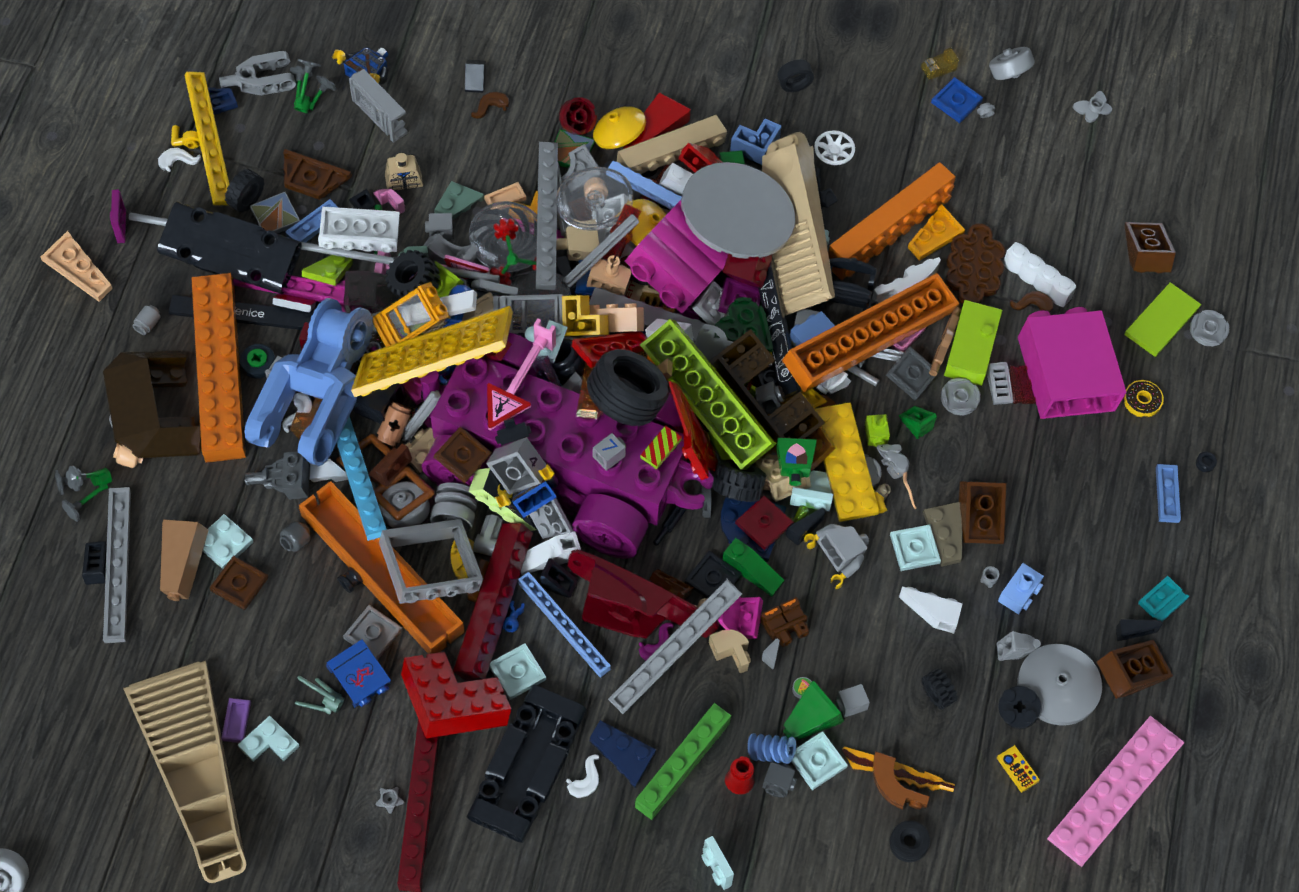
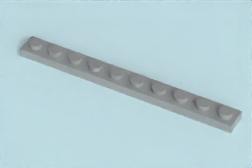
M539 142L536 289L555 290L558 143Z

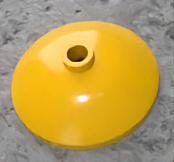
M620 107L608 112L597 122L594 128V141L599 147L604 149H615L631 143L644 130L646 125L645 115L640 109L635 107Z
M636 199L624 208L622 223L632 214L639 220V223L627 234L631 242L637 246L667 213L652 201Z

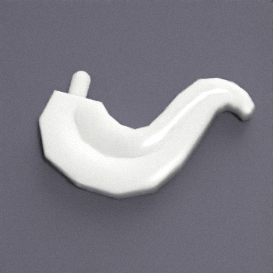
M170 148L160 155L158 163L163 171L167 170L170 172V167L173 166L175 161L181 160L187 164L195 165L201 161V155L193 157L183 149Z
M301 392L294 394L292 401H294V405L298 410L284 419L283 429L285 432H290V426L304 422L311 416L313 412L312 401L307 394Z
M594 754L586 759L585 768L587 776L585 779L575 780L574 782L570 779L566 780L569 784L567 789L570 795L581 798L595 792L599 785V775L594 761L599 760V755Z

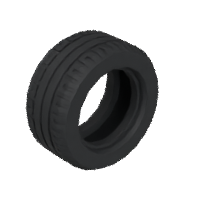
M616 349L603 354L587 379L589 396L598 409L613 420L630 426H641L653 421L669 396L667 380L658 367L645 357L628 350Z

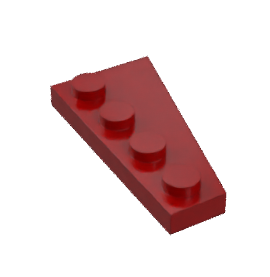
M641 331L573 339L571 346L586 364L592 368L595 367L601 356L608 351L616 349L635 353L643 351L640 344L647 337Z

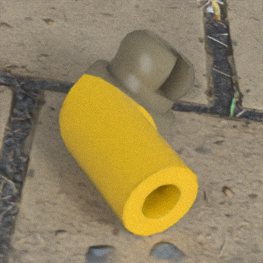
M888 484L880 485L874 492L879 514L887 511L884 500L891 492V487Z

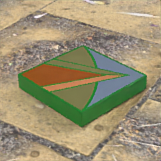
M560 129L554 142L558 143L559 166L569 168L571 160L568 153L583 144L586 145L591 153L595 145L594 139L582 135H574Z

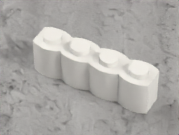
M1015 242L1007 250L1003 264L1009 271L1018 274L1024 282L1033 285L1037 291L1048 295L1053 300V303L1058 306L1064 307L1072 299L1076 285L1071 279L1061 276L1057 269L1046 265L1039 256L1030 253L1020 243Z

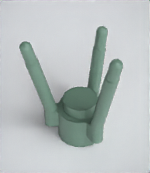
M302 676L297 677L298 680L325 696L322 701L325 707L296 701L295 705L323 711L329 715L332 711L337 713L340 710L345 699L341 697V694L335 692L319 678H316L315 681L326 691Z

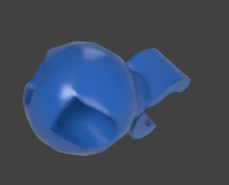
M511 601V613L509 617L505 618L503 628L505 631L513 633L519 627L517 618L518 615L524 612V603L515 611L514 601Z

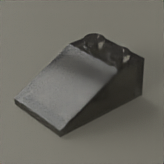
M346 271L344 294L346 313H351L356 308H364L369 310L372 316L373 313L381 312L398 301L400 298L387 286L388 283L385 277L388 275L370 271Z

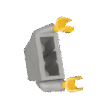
M829 524L816 531L817 534L815 535L811 533L806 534L804 542L813 540L807 544L808 549H813L817 541L836 571L842 572L840 575L835 574L831 578V583L835 579L840 580V583L836 586V589H839L843 585V580L846 577L849 578L860 568L864 560L863 554L867 550L866 545L869 544V538L866 534L858 535L852 526L844 527Z

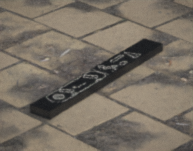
M772 257L763 288L758 287L773 344L772 355L775 359L774 365L778 384L782 387L787 399L801 392V388L782 361L788 351L792 349Z

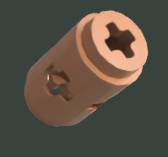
M397 402L389 405L384 417L385 420L382 421L377 432L379 434L377 439L388 445L396 446L400 442L404 428L409 422L411 409ZM397 420L399 427L391 428V423L389 422Z

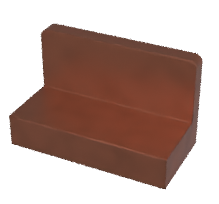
M401 444L397 449L392 448L369 473V477L387 487L412 461L408 446Z

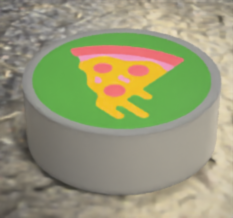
M806 677L797 678L793 683V694L800 699L812 681Z

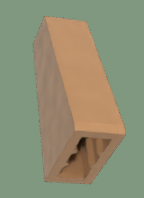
M163 520L160 591L168 595L167 598L170 600L189 599L209 531L199 522Z

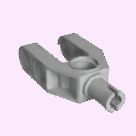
M286 51L252 56L236 67L237 72L234 75L219 77L221 88L238 85L241 92L261 96L295 88L296 81L292 73L256 78V74L259 71L276 70V68L287 66L290 63V58Z

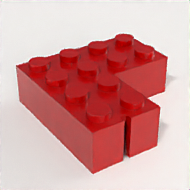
M445 652L427 654L426 658L423 655L404 658L401 676L426 738L507 726L511 707L506 695H503L504 690L498 677L457 683Z

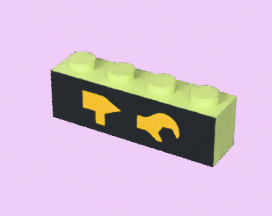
M490 468L478 469L475 472L469 492L476 496L475 498L478 501L484 502L489 506L490 510L497 512L507 522L522 523L530 531L537 530L530 515L523 517L519 511H513L505 506L499 507L495 497L507 491ZM507 493V495H508L509 498H512V497H513V494L509 495V494Z

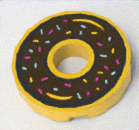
M1139 380L1131 383L1126 389L1127 393L1124 396V404L1130 413L1138 417H1152L1161 409L1164 397L1156 384L1150 381ZM1139 396H1145L1148 402L1140 401Z

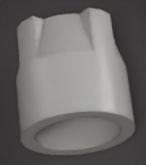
M993 566L986 567L982 573L981 583L991 588L999 578L998 569Z

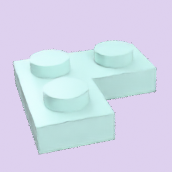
M271 716L267 717L238 744V747L253 762L268 748H271L285 761L300 747Z

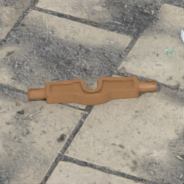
M959 307L953 310L941 337L942 341L936 350L931 364L932 367L929 371V374L932 376H937L953 338L961 312Z

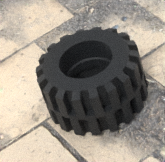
M407 250L406 253L401 252L400 256H395L393 263L390 262L388 265L390 268L386 270L388 276L385 277L388 283L387 286L400 299L420 285L431 282L435 288L439 286L437 281H440L439 269L434 262L418 250ZM417 272L416 277L411 282H408L410 277ZM417 295L408 302L410 304H415L416 302H421V300Z
M721 460L716 466L712 488L725 497L753 502L760 500L767 475L754 465H751L746 470H741L733 460Z

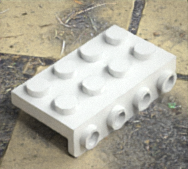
M322 207L318 237L319 247L326 249L342 248L344 250L357 249L367 252H397L400 212Z

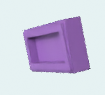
M229 698L221 737L222 741L240 743L245 738L251 706L250 700Z

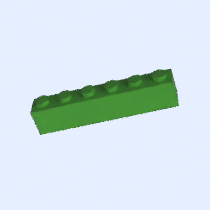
M714 703L635 800V808L653 820L729 726L731 715Z

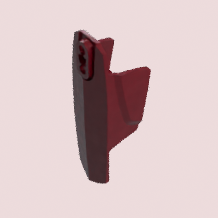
M578 549L572 550L568 560L570 570L590 582L582 614V620L632 637L646 639L665 620H670L681 626L698 609V607L662 587L611 562ZM717 621L701 636L706 638L716 632L719 627Z

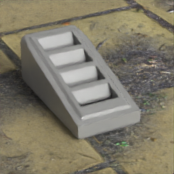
M1007 362L988 364L986 373L993 405L1013 403ZM1005 386V388L996 389V387ZM1003 393H1006V394H1007V396H998V397H997V394H1003Z

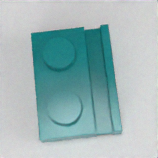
M1167 576L1140 599L1138 604L1151 617L1163 622L1188 600L1189 595H1185L1182 589Z

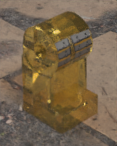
M950 47L945 49L943 54L926 59L921 64V68L928 79H934L956 71L959 59Z

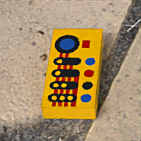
M1015 745L997 756V760L1021 793L1040 781Z

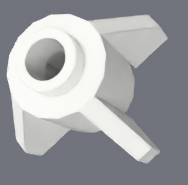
M842 372L819 384L817 389L825 395L827 393L832 394L846 388L851 380L847 378L848 374L846 372Z

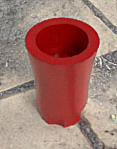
M740 756V758L735 759L726 773L725 784L734 794H746L754 786V766L749 758Z

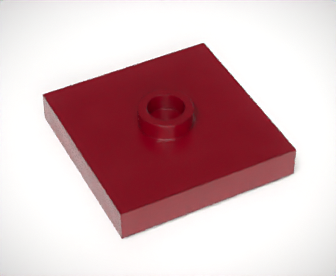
M763 496L740 516L735 524L765 551L793 524V521L768 498Z

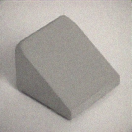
M778 638L763 651L762 661L771 669H774L780 642Z

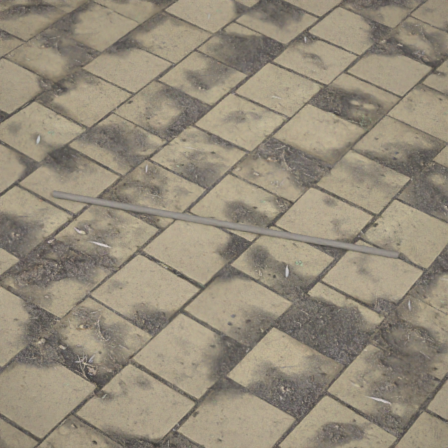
M137 213L129 214V220L165 226L168 220L166 218ZM271 238L268 241V244H273L275 238ZM301 242V250L388 265L394 261L393 257L341 248L326 249L319 247L318 244ZM444 266L458 277L475 280L482 279L495 283L500 282V276Z

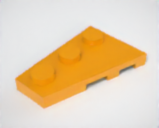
M941 204L936 213L928 219L926 225L909 242L908 249L920 261L952 242L953 238L957 235L964 234L965 229Z

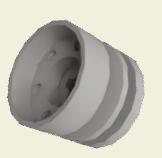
M459 483L440 484L436 491V504L432 508L431 523L461 519L465 531H470L473 527L474 511L477 509L478 502L475 498L476 496L469 492L470 487Z

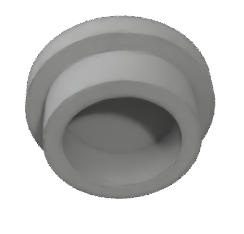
M990 103L981 104L980 108L977 109V114L980 115V118H987L995 114V105H990Z

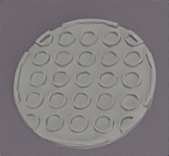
M730 162L711 164L695 172L689 178L683 190L681 208L687 225L698 239L720 253L723 251L732 254V257L744 259L769 256L780 250L787 243L793 232L795 212L789 196L773 178L756 168Z

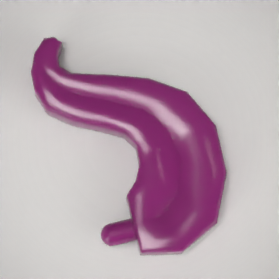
M665 623L660 626L658 644H647L644 646L642 642H639L641 658L647 660L669 638L668 629L673 628L672 623Z

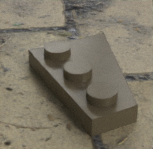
M960 502L924 509L923 515L927 525L931 526L941 559V567L960 563L962 560Z

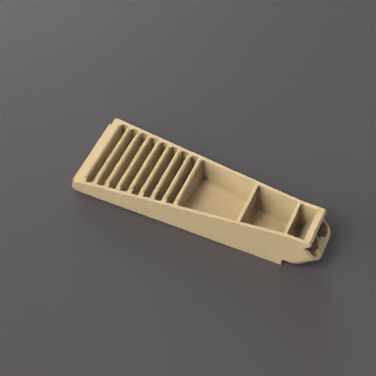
M795 132L772 142L767 148L766 155L762 156V172L773 178L785 190L795 212V225L789 240L780 250L772 255L785 316L835 297L814 165V148L809 146L806 136L801 132Z
M206 661L196 662L123 688L191 841L204 880L209 883H216L242 873L246 868V859Z

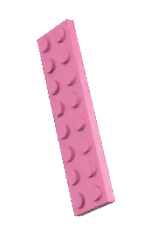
M1149 716L1047 839L1082 867L1185 742L1152 716Z

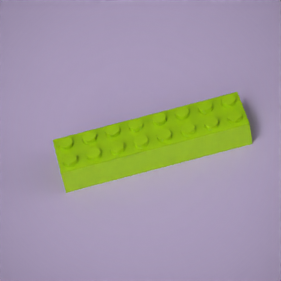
M669 319L640 344L656 366L666 359L673 362L672 377L668 380L680 386L694 413L741 470L749 468L776 445L675 320Z

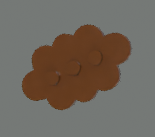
M984 224L972 225L967 235H957L951 243L952 253L949 254L947 259L949 270L946 274V283L951 289L959 291L958 299L962 304L964 300L980 304L984 296L995 295L1001 285L999 277L1002 276L1004 271L1002 260L1005 255V247L1001 242L992 239L991 229Z

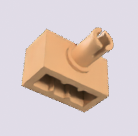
M612 255L608 258V261L600 259L591 268L586 286L606 289L617 295H625L632 272L626 266L619 265V257H616L614 261L615 255Z

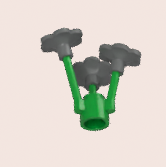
M298 59L299 62L305 65V68L302 66L290 68V72L297 76L296 81L298 82L294 109L299 112L308 113L309 109L313 110L315 103L322 93H325L327 89L336 91L337 88L326 77L317 75V81L321 85L311 102L310 97L304 95L308 77L313 75L311 72L312 68L321 67V64Z
M72 465L69 466V471L66 472V477L63 478L58 470H55V479L60 495H64V485H68L74 491H79L83 481L87 478L91 479L94 486H99V488L84 499L76 501L74 504L65 499L62 501V508L71 519H74L76 522L80 521L78 510L82 508V505L101 491L108 489L107 484L112 482V477L106 467L85 474L84 472L81 473L79 468Z

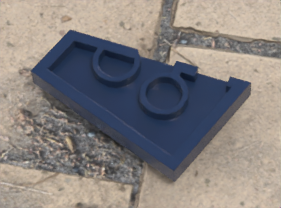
M601 720L590 736V742L636 788L654 757L656 749Z

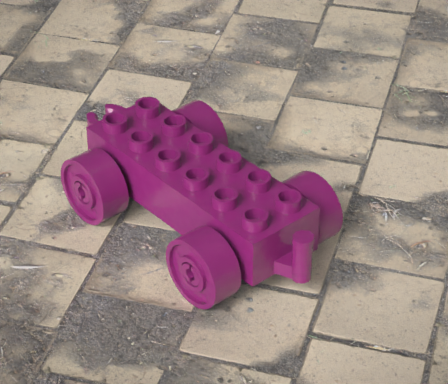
M509 333L507 341L512 345L501 361L485 357L466 360L463 364L456 366L447 385H440L439 374L436 370L420 378L424 401L431 391L438 390L441 395L431 414L433 438L435 440L422 463L423 472L437 486L443 483H459L471 486L475 473L466 483H463L433 457L460 426L492 453L496 448L502 447L501 443L497 444L495 436H498L497 431L506 428L505 424L502 423L492 430L488 429L487 384L490 383L506 391L532 349L533 343L519 335ZM536 358L515 393V396L530 402L531 407L513 418L516 425L525 422L526 426H530L532 433L527 438L546 465L549 464L554 471L558 483H563L573 492L586 496L572 524L573 531L576 532L577 537L583 543L608 556L622 559L632 558L636 555L646 534L648 523L658 525L667 503L691 510L700 509L704 506L705 497L702 494H688L683 486L688 480H697L704 488L710 489L713 487L714 478L708 471L709 478L701 480L698 474L693 473L691 465L687 463L688 459L684 457L682 447H684L683 427L672 394L669 393L663 407L650 423L641 426L622 424L599 410L591 398L543 380V376L546 375L549 369L546 360ZM666 425L682 436V440L660 467L655 469L642 460L640 455ZM613 433L617 438L620 437L624 441L626 452L623 459L606 471L593 458V447ZM489 458L480 466L479 469L489 468L486 464Z

